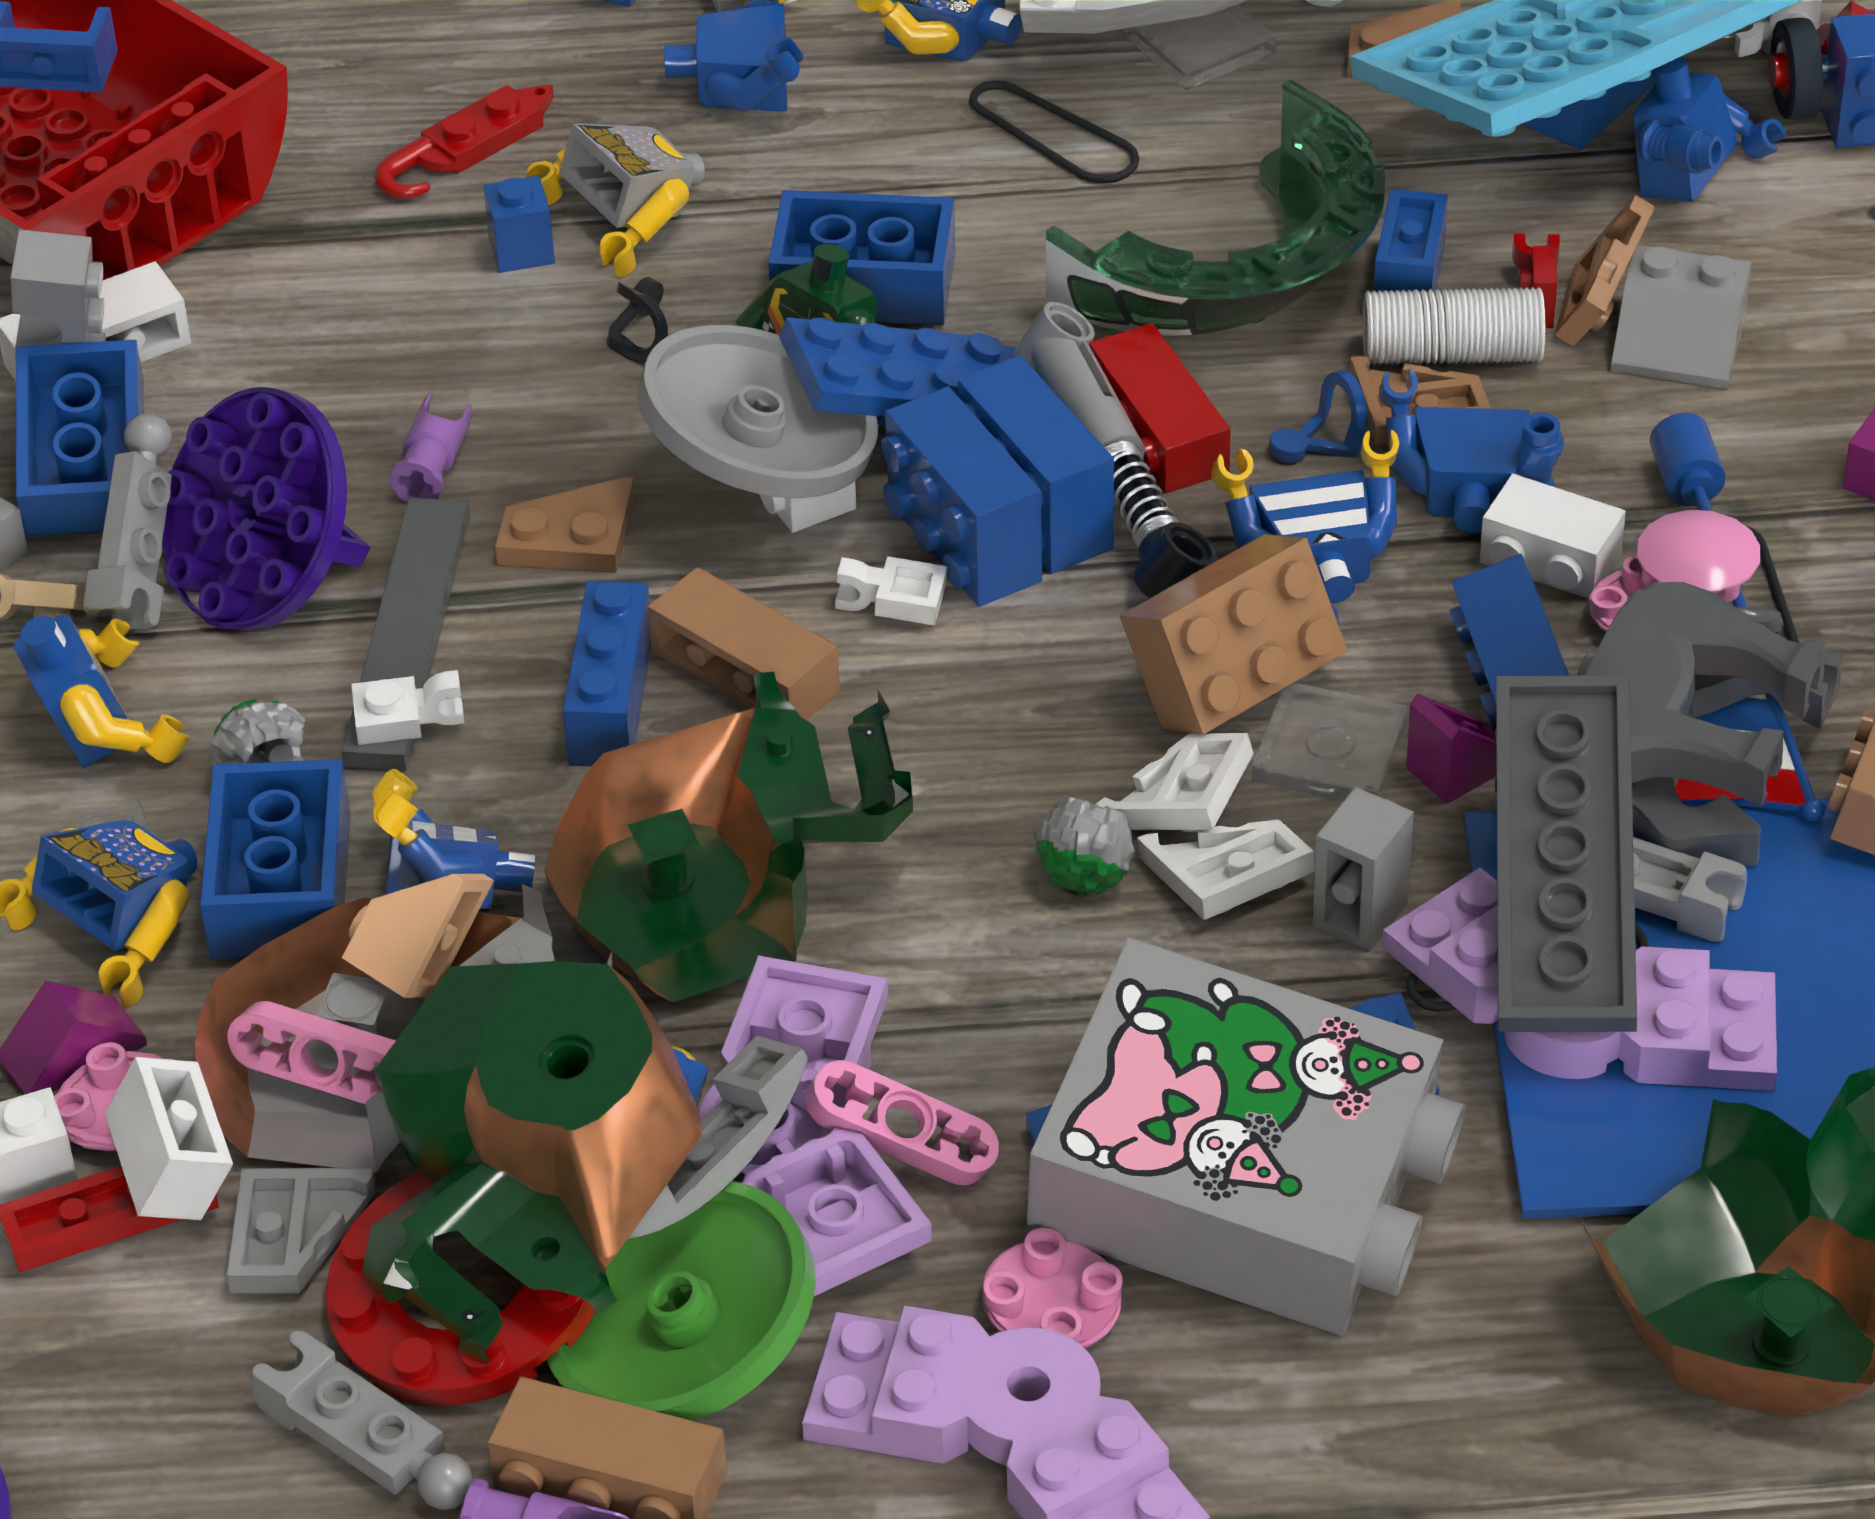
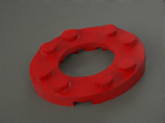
M416 1173L394 1185L374 1200L359 1215L343 1236L331 1262L326 1283V1310L330 1327L350 1365L353 1364L361 1373L371 1379L375 1387L387 1395L400 1400L422 1405L455 1406L484 1401L514 1390L520 1376L529 1379L538 1377L535 1368L552 1356L564 1343L571 1348L590 1323L596 1309L591 1303L581 1297L552 1289L532 1290L523 1284L519 1293L500 1312V1317L504 1322L492 1344L485 1350L489 1360L488 1363L459 1350L460 1338L448 1329L428 1328L408 1317L401 1307L399 1300L389 1305L366 1283L362 1272L370 1229L380 1219L434 1184L420 1176L419 1173Z

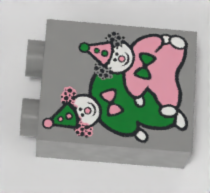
M1128 937L1030 1153L1027 1230L1052 1228L1060 1232L1066 1241L1082 1245L1098 1254L1344 1337L1364 1286L1396 1297L1407 1275L1419 1238L1423 1218L1422 1215L1396 1207L1408 1174L1441 1184L1452 1160L1463 1125L1466 1104L1435 1095L1444 1039Z

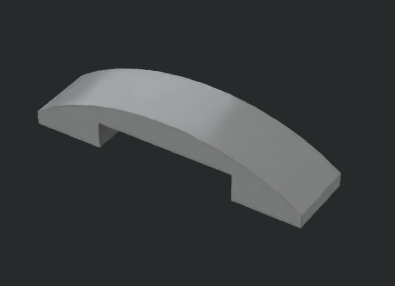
M757 1035L712 1079L722 1101L700 1122L702 1137L628 1239L653 1233L685 1218L715 1197L746 1167L779 1123L795 1093L808 1060L803 1048Z

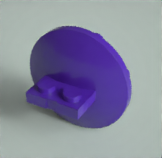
M256 387L245 389L226 397L203 417H198L191 422L187 430L186 440L178 453L172 470L168 472L172 475L162 545L166 563V579L193 612L199 615L206 623L227 630L255 632L268 629L283 622L299 610L313 595L328 569L332 568L335 562L358 568L361 567L371 547L344 524L347 503L345 462L333 428L315 405L294 393L270 387ZM185 590L200 592L198 600L199 609L189 600Z

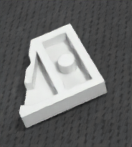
M1248 733L1188 734L1170 747L1161 759L1149 763L1132 776L1136 790L1121 801H1113L1104 797L1096 805L1103 808L1108 806L1112 809L1126 812L1130 830H1182L1184 832L1213 830L1254 754Z
M1279 819L1251 822L1240 827L1215 826L1213 830H1197V842L1161 846L1158 840V833L1145 834L1137 838L1139 858L1203 920L1227 912L1233 907L1272 890L1282 888L1290 882L1315 872L1314 851Z

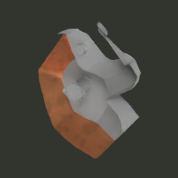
M522 884L524 916L522 918L478 912L450 967L555 961L551 949L553 937L543 908L541 891ZM363 897L327 910L261 946L216 978L212 983L198 1019L195 1058L201 1069L223 1135L247 1157L336 1168H374V1172H377L383 1161L400 1143L388 1112L383 1092L373 1095L366 1101V1104L263 1073L241 1064L232 1054L227 1040L228 1029L231 1023L249 1006L261 1001L273 1002L397 1040L428 997L403 998L342 958L351 940L349 929L352 921L362 908L369 905L373 898ZM610 953L607 964L610 967H612L613 965L612 953ZM257 1024L252 1029L261 1034L262 1045L268 1047L273 1042L264 1038L262 1026ZM293 1034L287 1041L293 1043L296 1038ZM310 1041L309 1050L313 1060L325 1069H337L338 1057L334 1049L324 1041ZM354 1067L352 1074L355 1075L360 1068Z

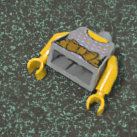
M573 124L567 146L556 154L559 159L553 164L548 161L532 163L528 167L525 177L540 176L548 205L554 204L562 197L563 191L559 179L563 177L616 228H628L625 233L616 231L604 235L599 246L602 265L606 266L614 259L615 274L621 278L630 275L636 268L637 264L633 248L640 241L647 243L668 220L678 216L684 210L689 200L690 186H698L702 183L705 168L699 154L682 153L654 128L647 126Z

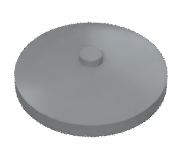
M705 325L673 333L660 341L652 349L638 384L637 394L641 413L653 434L665 447L699 472L724 484L756 494L784 498H807L839 491L856 481L864 472L878 437L876 416L814 411L779 335L759 329L733 325Z

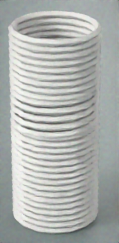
M1527 287L1524 290L1522 288L1518 290L1516 288L1513 290L1510 288L1507 290L1504 288L1493 290L1491 288L1489 291L1486 288L1483 291L1480 288L1477 291L1474 288L1471 291L1469 289L1466 291L1463 289L1460 291L1457 289L1454 291L1443 289L1441 292L1438 289L1434 292L1431 289L1428 292L1423 289L1420 293L1417 289L1413 292L1410 290L1407 292L1404 290L1393 292L1391 290L1389 293L1386 290L1383 293L1380 290L1377 293L1374 290L1371 293L1367 290L1364 294L1363 351L1364 357H1370V364L1373 366L1376 364L1380 366L1382 363L1385 366L1388 363L1391 366L1394 363L1397 366L1400 363L1402 365L1405 363H1413L1414 365L1418 363L1421 365L1423 361L1426 365L1430 361L1434 365L1437 361L1440 364L1445 361L1450 365L1453 362L1455 364L1458 362L1461 364L1464 362L1467 364L1478 362L1480 364L1482 361L1485 364L1488 361L1491 364L1494 361L1497 364L1500 361L1502 363L1506 361L1508 363L1511 361L1514 363L1517 361L1520 363L1531 361L1533 363L1535 360L1539 363L1543 359L1545 348V306L1543 292L1539 287L1537 289L1532 287L1530 290Z

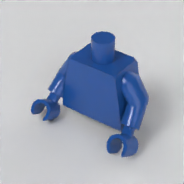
M747 0L742 6L733 10L702 14L696 21V44L664 45L666 78L697 77L699 103L707 107L732 108L740 112L748 110L787 111V83L797 78L800 72L799 63L803 59V53L792 38L786 37L784 4H780L778 0Z

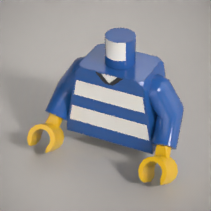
M1393 430L1390 431V451L1385 454H1377L1371 450L1369 446L1370 431H1367L1364 435L1360 454L1365 465L1371 468V478L1365 479L1363 470L1251 485L1249 496L1245 482L1252 473L1254 466L1250 453L1245 449H1240L1236 454V464L1240 475L1231 474L1226 470L1223 457L1220 454L1212 467L1211 478L1219 489L1227 491L1230 501L1225 502L1237 549L1264 534L1306 537L1330 603H1339L1348 599L1354 593L1355 583L1364 582L1369 578L1370 559L1383 554L1396 528V478L1389 477V467L1396 460L1399 447L1398 435Z
M390 769L374 787L372 794L373 802L375 803L372 812L373 819L384 831L391 835L385 881L386 895L451 874H485L494 880L480 907L486 909L492 906L493 889L523 892L522 884L532 888L535 855L498 851L497 832L433 823L423 809L419 810L408 802L418 787L397 769Z

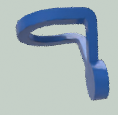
M1343 370L1327 375L1321 386L1318 412L1299 431L1292 429L1274 431L1271 434L1268 447L1270 455L1286 463L1302 461L1306 457L1307 451L1341 457L1357 455L1361 449L1366 430L1367 408L1362 388L1355 376ZM1337 384L1340 385L1346 392L1351 407V422L1344 442L1339 443L1311 438L1325 423L1331 408L1333 391Z

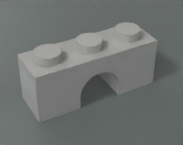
M19 229L10 278L13 314L20 315L15 344V361L16 346L101 342L106 340L105 333L101 332L104 317V298H100L103 263L93 262L92 237Z

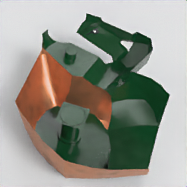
M774 671L753 673L756 692L755 708L603 753L587 771L557 828L545 869L546 877L557 903L581 937L605 959L608 960L610 953H612V963L655 993L674 1003L750 977L758 956L792 962L797 961L798 948L807 924L808 910L806 850L803 843L885 841L914 811L911 772L895 770L884 725V721L889 716L890 709L879 690L878 702L855 715L853 723L848 726L862 796L855 809L832 801L815 725L802 718L796 709L784 698L777 685Z

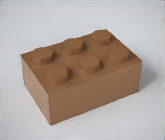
M1264 534L1119 615L1160 726L1165 730L1204 735L1348 651L1306 537Z

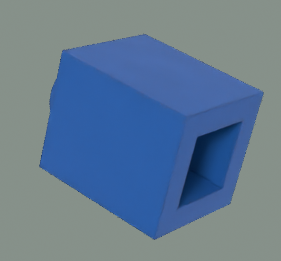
M540 176L510 178L503 182L483 185L489 240L499 273L555 264L550 209Z

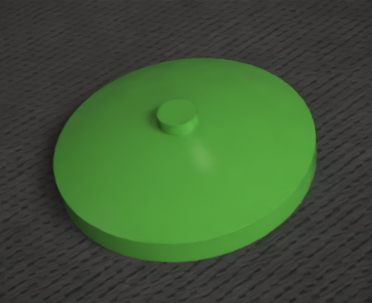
M731 1181L715 1197L680 1221L653 1233L627 1239L605 1271L610 1288L617 1301L601 1315L595 1310L590 1323L575 1344L569 1348L564 1343L547 1359V1363L563 1388L691 1421L714 1414L738 1401L764 1381L784 1360L800 1336L808 1319L815 1292V1265L809 1244L792 1215L773 1196L748 1184Z

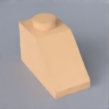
M451 874L371 899L369 905L362 908L352 921L349 929L351 940L342 958L403 998L429 997L449 970L494 880L485 874Z

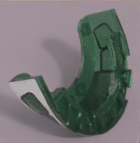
M1289 79L1282 86L1281 147L1264 157L1259 166L1260 182L1273 196L1282 215L1283 227L1278 240L1250 249L1228 252V261L1207 262L1194 261L1191 251L1153 243L1130 231L1125 232L1102 248L1094 251L1054 225L1046 230L1047 303L1060 302L1080 312L1090 323L1122 332L1153 323L1162 336L1212 333L1249 323L1261 322L1267 316L1287 307L1307 293L1365 243L1374 231L1384 205L1383 164L1379 165L1372 151L1373 142L1357 122L1332 103Z

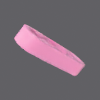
M268 1001L256 1002L249 1006L231 1023L227 1034L228 1045L232 1054L244 1066L366 1104V1101L373 1095L382 1092L374 1070L396 1041ZM257 1024L263 1027L264 1038L273 1041L268 1047L261 1044V1034L252 1030ZM293 1034L296 1038L293 1043L287 1041ZM321 1040L334 1049L338 1057L337 1069H325L313 1060L309 1050L310 1041ZM354 1067L360 1068L355 1075L352 1074Z
M837 1060L827 1063L819 1070L806 1090V1108L813 1120L822 1127L831 1131L836 1127L862 1132L875 1150L950 1183L970 1185L977 1182L995 1163L998 1157L999 1141L997 1135L984 1120L853 1062ZM835 1084H841L847 1088L845 1098L848 1102L844 1107H838L832 1103L834 1093L831 1089ZM873 1097L878 1099L879 1103L873 1109L867 1121L862 1116L869 1108L866 1104ZM891 1108L908 1110L918 1122V1135L913 1138H902L895 1135L887 1126L885 1119L886 1111ZM937 1125L942 1130L935 1138L938 1142L931 1149L925 1143L932 1136ZM960 1138L966 1139L971 1143L970 1153L973 1155V1158L969 1162H964L958 1158L959 1147L955 1144Z

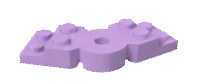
M1478 868L1383 929L1382 948L1473 1023L1494 1024L1498 1021L1497 880L1482 868ZM1641 946L1636 950L1637 1032H1504L1506 1044L1515 1057L1533 1070L1552 1077L1564 1079L1595 1077L1605 1073L1607 1064L1619 1058L1624 1062L1623 1072L1636 1083L1775 1091L1777 1078L1775 972L1710 969V950Z
M758 956L721 1051L722 1069L757 1035L804 1049L808 1060L801 1080L779 1123L753 1159L732 1181L761 1189L779 1201L792 1215L806 1238L813 1255L815 1265L814 1296L931 1242L932 1224L862 1132L836 1127L832 1131L826 1129L813 1120L805 1104V1093L809 1084L819 1070L827 1063L845 1060L870 1069L872 1064L871 1043L888 999V978ZM715 1084L709 1089L701 1103L699 1110L700 1122L722 1101ZM835 1084L831 1089L834 1093L832 1103L838 1107H844L848 1102L845 1098L847 1088L841 1084Z
M905 1305L900 1322L836 1312L803 1418V1440L944 1464L968 1452L969 1442L983 1456L1007 1466V1500L1022 1519H1210L1207 1512L1169 1468L1168 1447L1128 1400L1101 1396V1380L1097 1365L1089 1352L1072 1338L1053 1330L1036 1327L1014 1328L989 1336L974 1317Z

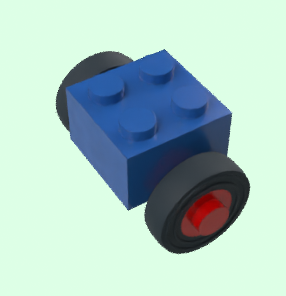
M1875 13L1831 17L1827 55H1822L1817 31L1810 19L1789 18L1778 21L1772 34L1771 51L1768 58V77L1781 116L1789 120L1808 119L1816 116L1819 109H1821L1836 148L1875 145Z

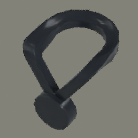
M645 277L640 280L634 289L618 282L616 292L630 300L628 307L611 324L607 337V346L627 359L639 363L646 362L652 349L668 336L666 319L659 307L664 288L661 283L651 277ZM638 313L643 316L649 315L654 324L655 339L649 348L639 347L621 334Z

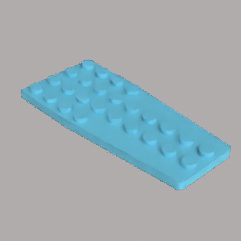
M1494 0L1351 55V72L1353 78L1375 86L1380 92L1394 94L1410 101L1414 106L1425 107L1442 114L1447 120L1471 126L1480 130L1483 135L1498 137L1514 132L1517 125L1532 119L1555 116L1561 112L1562 107L1579 100H1591L1602 97L1606 94V89L1621 83L1644 80L1651 75V70L1802 0Z

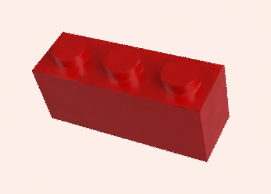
M1153 323L1098 339L1089 344L1144 445L1143 463L1148 465L1150 468L1149 473L1154 476L1157 484L1165 494L1211 480L1212 467L1220 454L1224 460V467L1230 473L1231 428Z

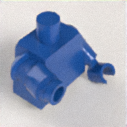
M1682 56L1653 69L1656 84L1635 109L1633 117L1641 197L1693 202L1738 144L1736 132L1742 135V148L1746 155L1751 158H1763L1777 152V147L1772 143L1785 138L1786 131L1782 124L1772 118L1756 125L1747 119L1749 112L1723 93L1720 80L1713 74L1689 72L1687 61Z
M1408 369L1406 374L1408 391L1397 393L1389 386L1388 370L1385 372L1379 386V397L1385 406L1391 408L1392 417L1386 418L1389 451L1390 431L1393 430L1399 439L1396 460L1391 465V469L1413 493L1422 495L1428 514L1433 517H1454V524L1458 529L1467 533H1476L1482 531L1483 516L1512 473L1554 487L1551 473L1564 448V437L1561 435L1560 422L1556 417L1547 413L1530 415V410L1441 407H1415V414L1409 415V404H1411L1418 388L1416 373L1412 369Z

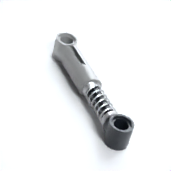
M1060 302L1046 303L1015 348L1014 355L1015 357L1021 355L1114 457V492H1116L1114 494V505L1120 511V516L1126 522V527L1132 534V539L1138 547V556L1141 561L1133 572L1135 584L1150 599L1216 562L1217 554L1215 548L1199 531L1178 522L1174 517L1172 509L1168 508V501L1165 497L1161 496L1162 490L1159 486L1155 485L1156 479L1153 475L1149 474L1150 468L1148 465L1143 463L1144 445L1089 346L1095 335L1093 326L1080 312Z

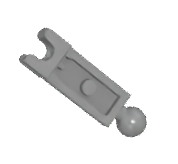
M151 413L140 414L129 421L124 431L125 446L130 452L115 454L98 569L88 571L83 608L87 614H94L101 610H112V619L118 618L130 625L131 628L128 632L146 630L158 624L164 590L162 586L156 583V577L162 553V538L167 505L170 499L172 475L157 466L156 463L158 458L167 453L172 443V431L164 418Z
M1633 837L1635 908L1677 921L1676 929L1678 931L1715 943L1723 941L1728 909L1738 910L1743 904L1747 884L1746 867L1741 863L1708 852H1703L1699 859Z
M294 1331L289 1337L291 1347L297 1350L295 1369L278 1371L264 1363L253 1367L251 1389L258 1407L289 1430L297 1427L395 1495L415 1478L417 1479L418 1492L429 1506L439 1510L455 1509L464 1503L468 1488L474 1481V1475L463 1457L452 1453H442L445 1450L442 1431L336 1361L333 1350L306 1332Z

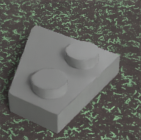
M374 1168L241 1169L227 1269L230 1294L300 1293L375 1195L376 1179Z

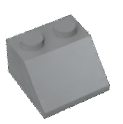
M1637 245L1633 252L1625 281L1611 362V372L1728 390L1746 316L1752 262L1730 259L1721 255L1710 256L1676 251L1666 247Z

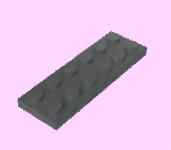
M1629 675L1496 676L1498 1032H1637Z

